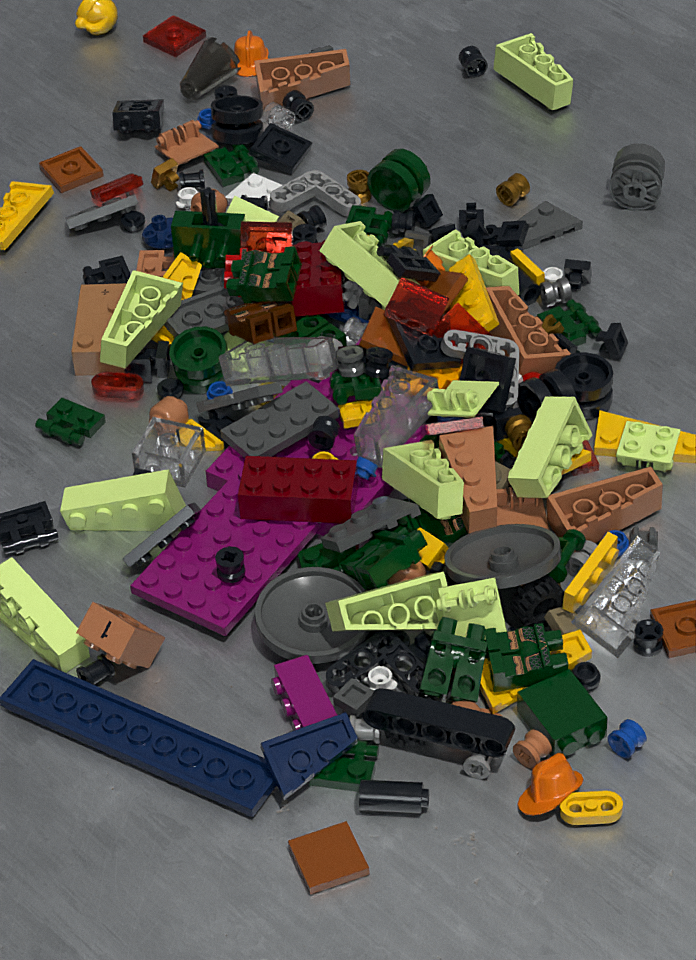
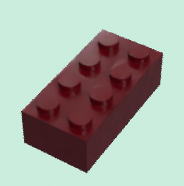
M325 240L319 243L303 241L292 245L296 247L302 263L299 279L296 281L297 286L294 298L291 301V305L294 306L295 317L340 313L345 310V288L343 287L345 272L338 266L330 264L326 260V256L319 251Z
M245 456L238 491L240 519L343 524L351 518L355 510L358 490L357 460Z

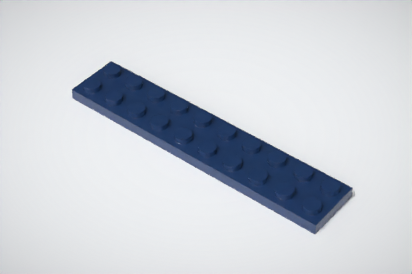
M35 659L26 666L0 696V706L251 817H254L277 786L265 758Z

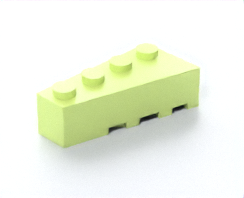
M168 469L66 487L60 512L70 530L156 531L182 510L186 504Z

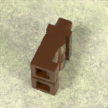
M253 301L252 303H246L224 311L225 322L229 327L230 335H236L252 344L272 339L274 336L278 337L297 331L294 306L291 304L279 306L276 302Z

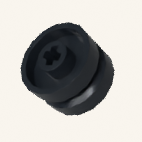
M241 95L225 96L212 101L211 117L215 120L211 125L212 138L219 143L233 145L256 142L264 132L263 122L260 120L263 116L262 101L255 97Z
M581 352L565 356L556 364L555 369L560 370L566 375L572 384L585 419L596 418L599 416V410L606 412L610 409L613 399L612 385L614 373L612 365L605 358L597 354Z
M552 369L539 375V378L532 377L518 384L517 401L522 415L529 417L532 424L545 397H575L578 402L572 384L566 375L558 369Z

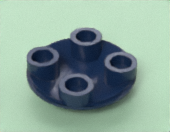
M164 215L154 216L151 219L152 223L142 233L144 243L159 249L173 247L171 233L173 218H166Z

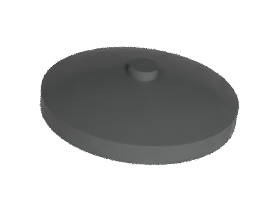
M506 524L465 535L448 548L444 559L447 574L454 582L463 584L496 578L497 588L502 589L523 585L545 576L558 565L562 553L559 538L552 531L529 524Z
M306 567L291 570L273 579L260 593L255 608L258 634L266 646L276 654L289 660L308 655L312 664L338 660L362 644L370 631H332L325 603L366 591L355 579L337 570L323 567Z

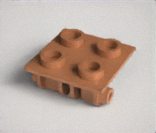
M190 120L184 123L183 126H177V129L172 128L160 133L159 137L156 138L158 145L155 146V149L169 159L173 158L180 165L186 164L191 159L208 153L219 146L199 132L201 124L198 120Z
M508 487V494L506 488L496 489L497 526L529 524L549 529L542 498L517 497L513 493L512 487Z

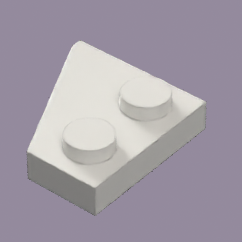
M252 173L225 197L227 206H230L234 196L241 198V195L253 198L267 196L268 209H271L269 206L270 193L282 186V184Z

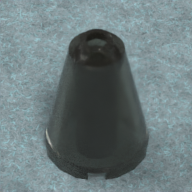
M208 37L203 42L180 82V91L184 97L196 100L237 75L241 70V67L238 68L237 65L240 62L239 58L226 43L222 42L220 45L215 42L217 38Z

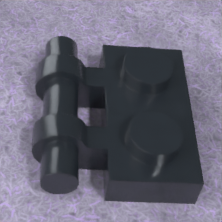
M387 244L377 248V255L387 260L386 262L393 269V273L400 279L405 280L408 278L421 282L424 280L436 282L441 274L427 257H420L419 252L411 247L403 246L398 248L395 245Z
M122 255L99 261V268L84 267L82 278L85 285L124 284L128 282L131 274Z
M46 501L0 513V542L11 539V542L2 544L4 555L13 552L20 554L25 552L24 549L37 545L44 547L49 545V542L59 539L56 529L45 532V529L54 527ZM34 532L36 533L35 535L28 536V537H25V538H21V537H20V536L27 535V534H30V533H34Z

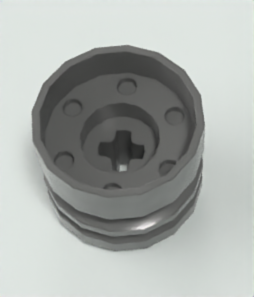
M631 144L623 147L617 152L614 159L613 173L609 184L610 194L613 200L624 208L635 210L649 208L658 201L661 195L665 160L659 151L646 144Z

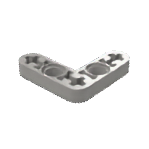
M317 170L309 171L273 190L270 193L269 206L272 210L285 212L315 196L341 215L347 217L352 205L361 206V200L357 195L325 173Z
M460 330L447 331L441 341V350L447 356L463 359L467 345L465 342L469 343L467 347H473V344L479 343L485 346L486 350L500 353L501 355H505L503 351L505 349L509 357L516 358L505 410L509 407L513 408L518 398V345L506 338ZM450 340L455 341V345H457V347L453 346V343Z

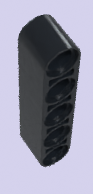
M384 688L373 691L362 716L365 723L375 729L494 758H500L506 754L515 732L514 724L505 717Z

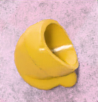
M83 0L77 9L75 26L81 30L86 29L91 35L98 36L108 33L113 29L118 19L115 3L112 0Z

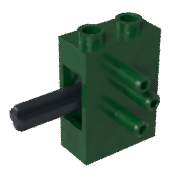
M206 187V189H202L200 192L202 212L175 211L171 223L174 260L181 252L188 256L191 261H197L202 264V267L225 268L226 255H240V248H248V251L252 250V245L247 243V239L250 237V224H246L245 214L218 213L215 191L211 187Z

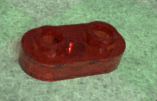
M101 372L96 374L91 380L93 393L99 397L131 400L140 397L144 392L143 379L137 374Z

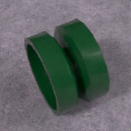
M394 149L389 152L381 162L370 170L367 176L368 187L372 196L380 205L393 212L394 210L404 212L409 209L428 190L431 184L427 166L417 155L406 149Z
M207 326L193 327L184 330L171 343L169 355L176 378L183 383L184 390L194 394H207L212 383L218 381L228 382L232 375L233 366L224 336L216 329Z

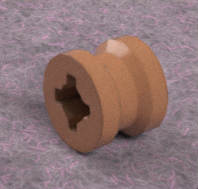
M534 729L526 733L523 741H518L513 746V753L517 760L530 769H533L540 762V758H545L552 752L549 740L541 732Z

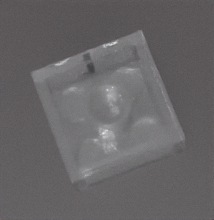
M153 417L132 451L134 470L139 468L156 472L169 469L176 486L185 488L206 452L203 428Z

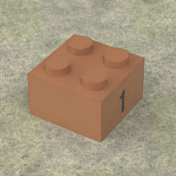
M92 602L76 632L85 638L84 644L96 651L101 649L106 652L105 657L119 665L123 663L133 669H136L137 666L149 668L165 639L164 636L125 612Z

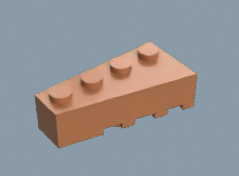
M346 49L254 61L259 99L263 103V112L282 107L284 97L293 90L300 91L308 99L351 85L350 65Z
M510 286L486 287L499 321V325L489 333L494 337L510 339L518 345L519 375L523 376L529 372L543 374L555 369L556 364L563 357L571 354L567 349L562 350L558 346L559 340L553 333L548 335L542 328L543 322L538 317L528 313L529 307ZM503 349L505 356H509L507 350Z
M493 426L439 435L441 458L447 459L449 468H453L464 482L463 510L460 515L467 533L470 534L475 531L496 527L497 491Z
M647 467L551 494L547 498V521L557 537H563L567 530L575 529L580 531L586 540L597 543L602 540L607 532L612 530L620 531L662 509L663 484L652 467Z

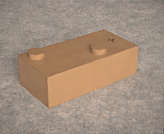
M127 283L81 285L71 351L75 376L125 374L124 368L100 362L101 339Z

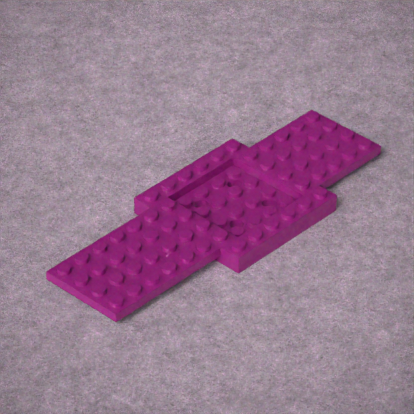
M335 371L329 372L319 384L296 375L282 389L283 392L279 393L274 399L307 381L338 407L340 404L334 400L330 386V378ZM379 378L382 396H387L388 406L371 424L344 429L341 418L338 417L335 420L340 426V432L330 450L322 451L310 445L306 436L271 457L313 458L318 452H329L338 460H357L360 456L373 462L378 466L375 472L376 477L370 476L368 480H365L358 476V490L354 513L364 510L372 505L373 500L381 496H389L394 490L391 485L382 480L383 448L420 442L431 430V428L415 422L430 403L427 400V395L421 393L415 395L409 393L408 389L401 392L392 391ZM424 381L425 384H429V385H432V386L435 385V384H433V383ZM349 396L346 403L361 400H355V396ZM231 446L205 471L207 487L218 492L201 509V512L194 517L196 521L186 530H181L174 540L167 545L130 585L132 594L224 636L231 631L253 606L267 584L283 572L315 534L324 536L329 533L333 526L341 524L240 519L238 491L245 458ZM355 453H362L357 456H353V454ZM228 546L237 547L244 554L245 576L240 581L234 583L223 582L217 575L216 553Z

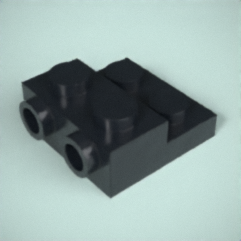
M164 99L117 101L112 112L114 131H120L122 134L133 133L134 130H143L144 133L157 132V129H161L163 124Z
M467 347L463 357L460 381L499 382L497 388L482 407L505 412L516 358L481 348Z

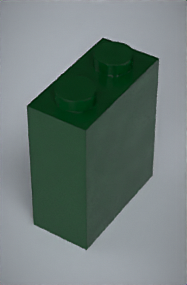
M570 669L517 692V712L531 730L534 729L541 732L549 740L552 747L551 756L557 753H562L564 756L571 755L576 750L598 743L607 737L608 717Z

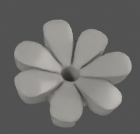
M348 280L343 284L345 288L344 300L348 301L347 306L349 308L355 309L357 305L359 306V297L363 292V288L356 282Z

